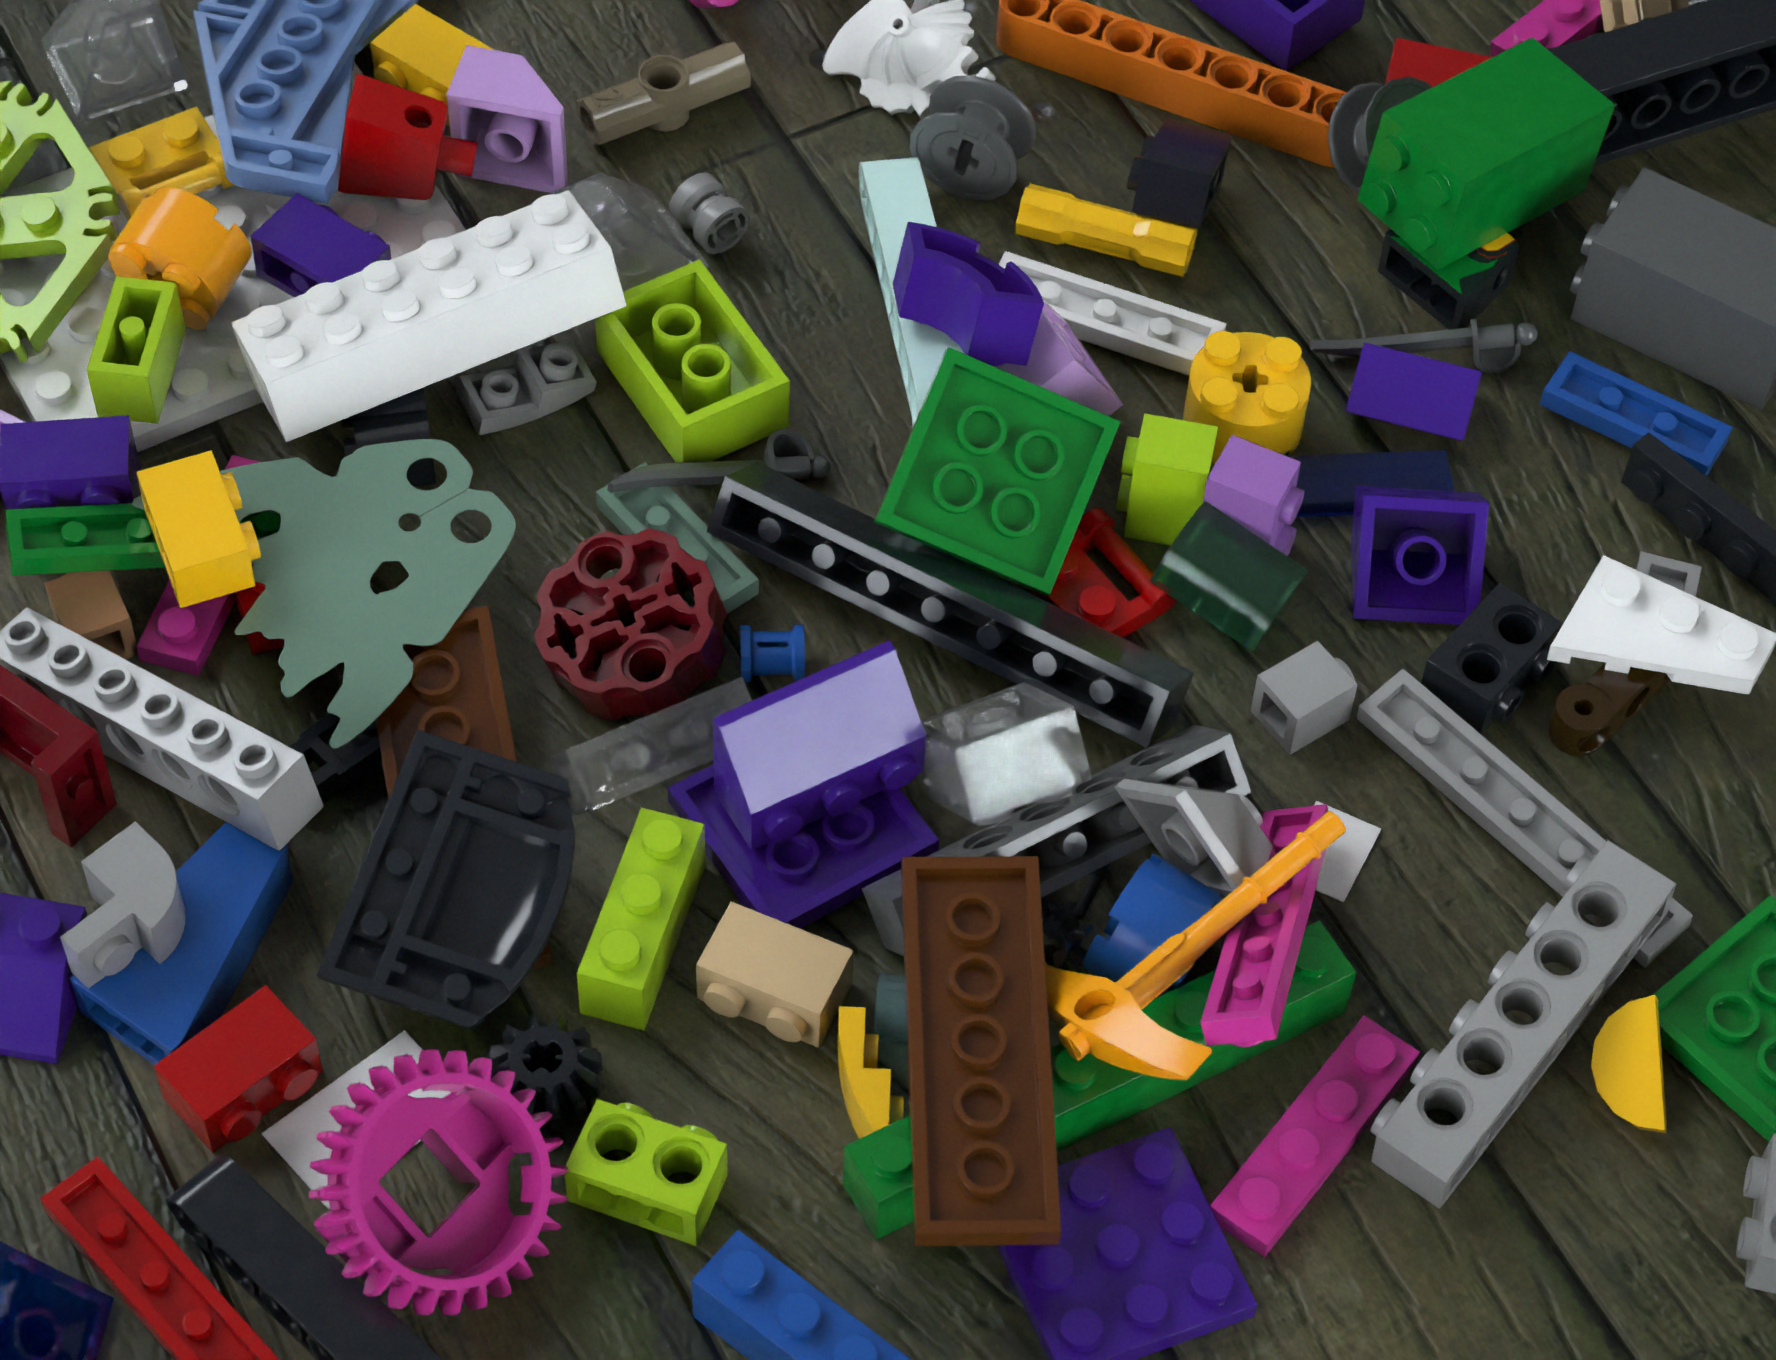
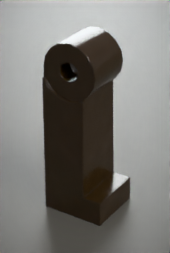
M1603 664L1585 684L1571 685L1562 690L1557 697L1549 724V736L1552 743L1568 755L1580 757L1594 753L1670 681L1668 675L1662 672L1630 667L1628 674L1604 670L1605 664Z

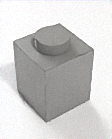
M1316 641L1257 675L1251 712L1284 750L1291 755L1349 721L1358 684L1355 682L1353 673L1347 664L1339 658H1333L1322 644Z

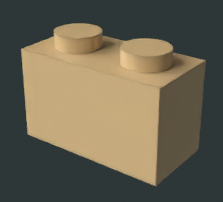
M731 901L696 964L697 999L704 1001L710 1009L726 1017H737L739 1015L766 1026L773 1035L784 1041H803L819 1048L838 1013L839 1006L842 1005L852 986L854 950Z

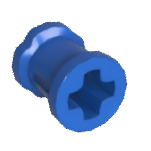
M794 624L791 631H753L750 625H740L741 682H751L753 676L792 675L795 682L805 678L804 624Z

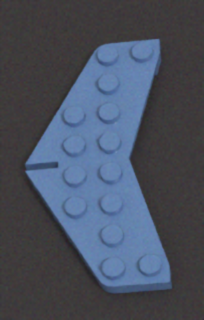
M203 0L199 2V11L193 10L195 27L226 178L232 184L247 190H257L287 197H293L298 193L312 202L328 204L339 183L345 122L349 106L355 55L420 0Z

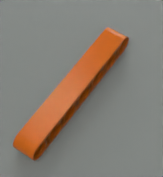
M999 0L996 42L999 49L1010 57L1326 167H1335L1331 160L1328 132L1331 115L1340 97L1346 93L1345 91L1081 0Z

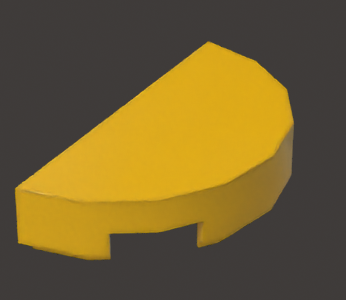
M1651 995L1629 1001L1607 1018L1594 1040L1591 1069L1598 1093L1617 1116L1640 1130L1667 1133L1658 998L1656 995Z

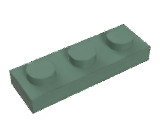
M644 462L636 468L648 466V464ZM608 485L596 491L597 508L623 535L637 534L647 528L662 531L675 536L680 547L693 558L704 560L721 596L727 614L759 594V579L718 537L707 532L708 526L669 486L637 488L610 493L607 491ZM690 591L685 592L686 602L691 607H694L695 601Z

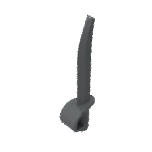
M1470 319V327L1359 339L1311 340L1310 351L1342 357H1360L1364 342L1405 353L1472 347L1473 360L1478 369L1487 373H1500L1515 364L1520 357L1521 345L1527 346L1536 340L1537 330L1533 324L1528 322L1520 323L1514 327L1513 323L1477 327V320Z
M781 429L772 433L768 438L762 460L653 464L636 468L620 475L608 483L607 491L613 493L647 487L723 484L725 476L756 462L793 480H808L810 476L815 479H823L830 473L831 464L826 457L814 456L810 443L802 435L793 430Z

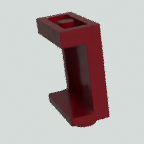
M0 665V753L35 776L52 835L72 848L117 805L98 732Z

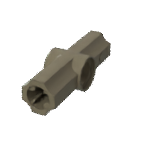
M735 41L724 43L682 60L672 55L652 56L640 65L638 77L576 100L577 114L582 123L584 133L593 146L604 144L645 127L664 132L677 130L688 121L690 110L751 87V73L747 67L744 53Z

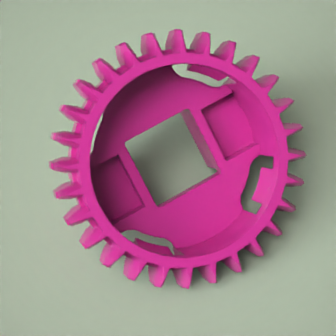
M436 1049L421 1051L418 1065L412 1055L405 1054L394 1057V1074L387 1066L383 1065L369 1069L370 1080L374 1090L360 1082L350 1084L347 1087L350 1098L356 1105L354 1109L346 1105L331 1107L329 1113L342 1126L340 1131L319 1132L316 1139L327 1148L332 1149L330 1158L310 1162L311 1169L328 1175L327 1186H320L309 1192V1198L329 1201L330 1210L314 1221L315 1227H317L316 1231L329 1244L325 1249L327 1254H338L346 1263L342 1275L345 1278L360 1277L366 1281L363 1290L364 1295L367 1297L378 1296L388 1286L390 1287L388 1292V1308L403 1309L408 1305L412 1296L414 1315L420 1316L433 1313L436 1304H438L442 1316L458 1315V1313H461L462 1301L465 1302L469 1310H479L487 1307V1291L495 1298L505 1297L512 1293L507 1275L516 1280H523L533 1276L524 1255L544 1257L550 1253L549 1249L538 1239L539 1232L557 1231L562 1227L559 1222L547 1216V1210L549 1205L563 1203L568 1199L565 1194L551 1190V1178L563 1175L569 1169L564 1165L550 1164L548 1152L562 1145L563 1140L561 1138H543L539 1128L551 1119V1113L529 1114L526 1108L536 1094L535 1090L524 1089L510 1094L516 1075L515 1072L509 1070L500 1071L490 1079L492 1059L485 1057L476 1058L468 1067L465 1051H450L443 1062L439 1050ZM422 1088V1091L443 1090L451 1092L443 1098H414L408 1095ZM419 1140L425 1144L454 1178H457L461 1184L475 1182V1187L428 1236L421 1231L379 1183L380 1179ZM529 1153L532 1165L521 1166L522 1191L520 1202L530 1203L531 1208L529 1215L514 1216L508 1204L510 1186L509 1164L515 1154ZM410 1268L433 1270L445 1268L451 1270L452 1274L426 1275L412 1271Z

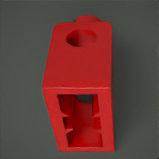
M356 74L346 115L338 192L427 200L433 196L438 170L472 177L478 142L444 135L448 106L443 101L368 76Z

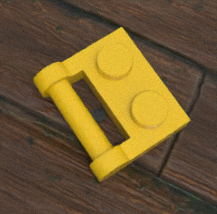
M197 106L89 147L90 152L119 197L120 201H116L127 221L148 192L150 197L154 196L158 188L171 187L195 195L218 185L222 189L235 186L226 178L219 140Z

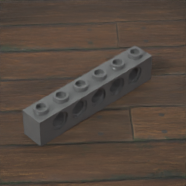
M1193 725L927 857L1038 856L1042 898L1152 843L1115 789V786L1123 779L1241 794L1243 796L1252 791L1231 733ZM900 869L861 889L884 948L904 956Z

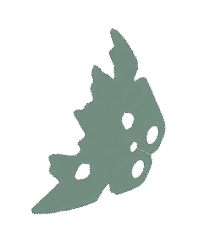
M416 439L364 446L356 449L351 455L341 460L339 471L334 477L325 475L299 457L253 463L220 471V474L232 472L235 478L243 507L242 509L235 510L239 524L249 514L262 511H274L281 516L280 529L277 533L257 539L261 558L251 561L254 564L252 568L254 581L266 586L265 590L237 626L235 634L246 635L253 632H262L263 636L268 639L284 640V648L279 656L278 664L285 673L280 685L281 692L287 698L293 697L312 680L330 671L338 664L344 663L343 685L327 709L328 713L340 718V722L329 742L333 749L349 743L362 733L403 691L413 675V662L403 650V645L429 646L441 642L502 558L514 536L516 522L511 511L493 492L469 489L473 469L457 448L449 442L437 439ZM432 458L445 466L447 477L438 488L420 490L413 487L407 479L409 466L417 460ZM140 495L133 500L132 505L135 508L144 510L142 496ZM467 510H476L484 513L491 521L489 535L476 543L459 541L451 532V523L459 513ZM411 513L419 516L421 519L420 527L414 531H404L401 529L398 523L403 515ZM389 561L400 562L409 577L397 588L375 594L371 589L370 580L381 563Z

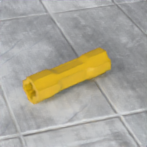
M1030 183L1025 188L1020 202L1015 234L1056 245L1069 244L1135 261L1142 267L1183 277L1191 261L1197 228L1077 199L1070 193Z

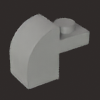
M135 821L81 861L91 897L101 907L60 938L71 972L88 989L103 977L114 975L123 970L141 948H144L161 964L177 947L184 931L185 907L174 864L164 848Z

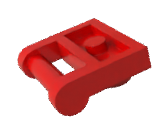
M1097 507L1082 516L1051 594L1044 596L1030 589L1028 590L1034 596L1123 638L1169 611L1177 602L1179 591L1167 578H1158L1114 530L1115 521L1103 508ZM1096 546L1140 596L1128 601L1085 552Z

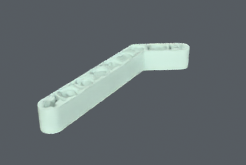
M918 157L860 162L859 187L861 204L908 398L913 427L944 351L948 347L961 353L963 351L944 332L927 324L900 318L898 314L893 280L907 223L914 222L937 227Z

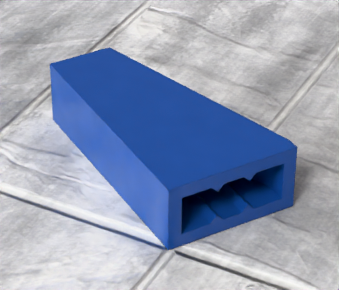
M225 822L176 871L186 918L182 937L174 951L165 961L159 964L144 948H141L123 970L114 975L103 977L89 989L73 974L69 979L80 1013L153 1065L219 1019L293 883L288 857V845L286 844L278 851Z

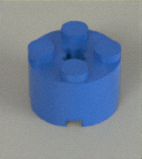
M1153 853L1150 860L1146 859L1139 867L1108 914L1111 918L1104 930V933L1107 934L1106 938L1099 934L1096 935L1084 958L1082 967L1097 976L1106 977L1116 983L1168 938L1181 933L1224 899L1222 898L1223 895ZM1210 948L1195 961L1196 965L1199 966ZM1190 969L1185 974H1183L1178 980H1176L1172 985H1170L1166 990H1164L1159 996L1184 985L1186 983L1184 979L1189 973Z

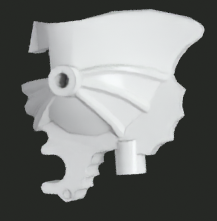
M871 0L852 16L837 33L826 52L823 70L830 76L846 74L860 78V94L869 99L873 108L885 109L891 115L900 112L911 114L915 110L921 119L930 116L929 98L937 85L954 76H968L969 66L978 59V54L971 47L966 46L968 41L974 36V30L969 27V23L972 20L971 14L963 10L965 4L963 0H951L939 3L940 0H915L911 10L904 0ZM986 67L974 75L991 81L996 80L995 75Z

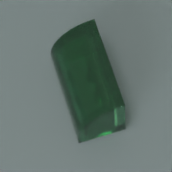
M1205 501L1174 540L1150 582L1253 652L1279 623L1309 570Z

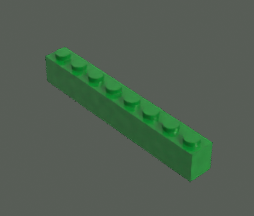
M1319 920L1305 928L1276 1040H1266L1250 1047H1237L1232 1044L1207 1046L1211 1048L1212 1054L1188 1080L1158 1078L1133 1072L1099 1060L1090 1053L1077 1061L1069 1055L1062 1043L1050 1048L1056 1152L1345 1013L1356 971ZM1216 970L1155 998L1142 1009V1012L1160 1027L1182 1038L1207 1046L1201 1026V1019ZM910 1115L844 1146L843 1186L875 1240L914 1222Z

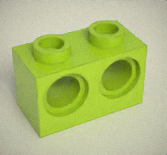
M597 1099L565 1165L569 1169L564 1174L567 1201L697 1246L727 1178V1143L718 1141L711 1132L698 1126L685 1125L681 1128L657 1120L648 1111L631 1103L614 1105ZM615 1149L626 1150L632 1154L621 1161H610L602 1157L605 1153ZM677 1172H688L697 1177L695 1180L685 1184H676L666 1179Z

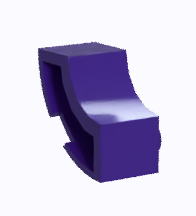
M908 222L893 280L899 317L927 324L944 332L960 346L964 354L991 366H1000L1005 363L1027 366L1044 306L1042 296L1032 280L1012 261L1006 263L1004 269L992 260L978 254L981 245L978 241L939 227Z

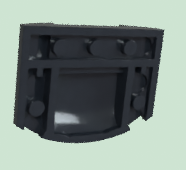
M417 730L323 958L317 977L321 980L469 1030H473L485 1021L483 1017L506 1001L525 980L542 954L559 919L569 887L575 851V829L567 797H572L568 779Z

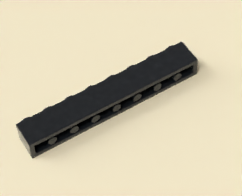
M758 462L725 476L707 529L708 533L1147 748L1173 728L1194 672L964 561L874 523V518Z

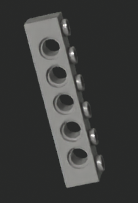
M28 607L0 631V665L96 730L103 754L272 848L280 851L324 807L302 753Z
M1607 840L1593 860L1583 855L1573 866L1564 881L1563 888L1567 890V893L1556 907L1546 902L1530 922L1525 936L1529 937L1530 940L1517 955L1508 950L1498 961L1487 981V984L1492 986L1487 995L1480 1003L1473 999L1468 1000L1458 1012L1449 1029V1033L1454 1037L1440 1053L1431 1048L1418 1063L1410 1078V1082L1415 1085L1402 1103L1392 1098L1380 1111L1370 1130L1376 1136L1371 1162L1440 1209L1665 917L1677 883ZM1597 915L1606 920L1609 925L1604 927L1592 926L1586 923L1581 916ZM1550 962L1561 963L1568 967L1572 973L1564 976L1555 975L1546 970L1543 964ZM1522 1011L1530 1015L1535 1022L1528 1025L1516 1024L1510 1021L1504 1013ZM1471 1060H1484L1493 1065L1497 1072L1489 1075L1477 1074L1471 1071L1465 1063ZM1435 1109L1446 1110L1452 1113L1458 1122L1448 1126L1439 1125L1432 1122L1426 1113Z

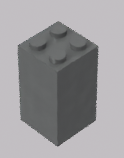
M1644 167L1631 187L1622 184L1618 188L1607 210V217L1609 218L1604 224L1596 221L1584 239L1580 253L1587 256V261L1585 260L1581 264L1570 286V293L1577 295L1570 319L1762 410L1776 389V228Z

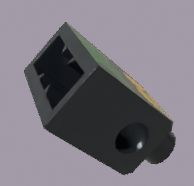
M1521 225L1439 270L1390 229L1385 232L1378 272L1448 330L1467 328L1470 325V319H1476L1509 284L1519 251L1516 239L1523 233V227Z

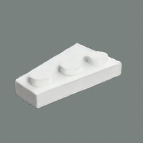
M1603 555L1552 642L1547 660L1570 664L1571 657L1605 662L1604 670L1626 674L1629 673L1630 667L1666 673L1672 682L1749 695L1774 650L1776 633Z

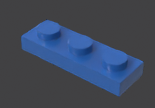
M1571 351L1568 352L1544 388L1540 401L1541 406L1632 448L1635 442L1650 432L1705 476L1708 475L1728 443L1733 429L1732 426Z

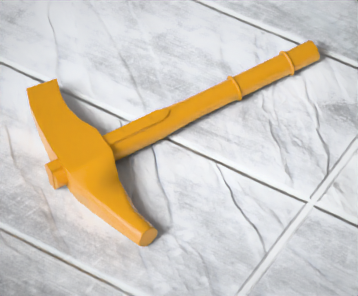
M1328 811L1304 832H1297L1296 838L1250 877H1243V883L1181 933L1168 938L1116 983L1106 977L1070 972L1045 963L1048 1017L1060 1029L1058 1037L1069 1055L1079 1061L1090 1053L1099 1060L1133 1072L1158 1078L1188 1080L1212 1054L1211 1048L1182 1038L1160 1027L1143 1013L1142 1009L1191 969L1195 961L1221 936L1259 904H1266L1267 898L1309 862L1313 859H1319L1321 852L1346 832L1342 820L1335 813Z

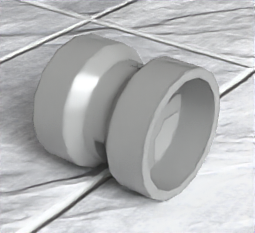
M706 172L695 174L685 180L672 195L669 203V212L683 228L693 229L694 239L707 253L711 254L722 253L732 248L745 234L750 223V214L735 198L726 197V190L712 174Z

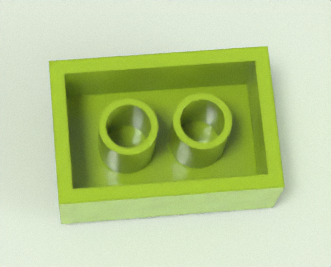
M700 259L624 291L625 307L595 318L596 349L598 354L675 463L714 461L768 437L777 430L789 427L790 380Z

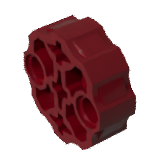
M647 528L637 534L618 535L606 531L578 544L575 554L563 566L548 572L536 597L541 607L539 626L534 636L544 661L559 688L568 690L574 697L580 700L587 713L602 719L615 722L628 715H646L657 719L684 707L688 695L698 685L714 678L726 653L722 643V632L727 612L704 560L693 558L680 547L675 536L662 531ZM620 569L614 576L600 579L606 572ZM690 591L695 601L694 607L687 605L684 596L685 592ZM572 641L575 642L577 647L575 649L577 653L575 659H571L569 655L570 649L568 645ZM664 670L662 675L654 681L641 682L649 673Z

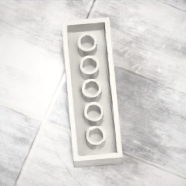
M567 190L559 194L542 196L531 205L506 215L488 217L480 221L475 227L450 237L432 239L424 243L419 249L394 259L376 261L365 267L363 271L332 283L317 284L306 293L279 304L261 306L253 310L248 316L235 320L231 324L251 380L283 438L288 442L625 307L626 302L611 246L571 192Z

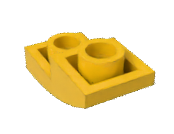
M839 1006L838 1068L840 1084L851 1123L860 1139L902 1119L904 1096L890 1095L891 1069L877 1068L878 1034H865L866 1007Z

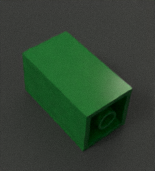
M1532 37L1384 111L1357 200L1408 243L1412 249L1439 270L1584 192L1615 104Z

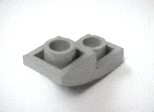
M571 340L519 349L514 367L459 376L456 395L477 434L484 435L519 426L558 411L595 391L597 382L574 341Z

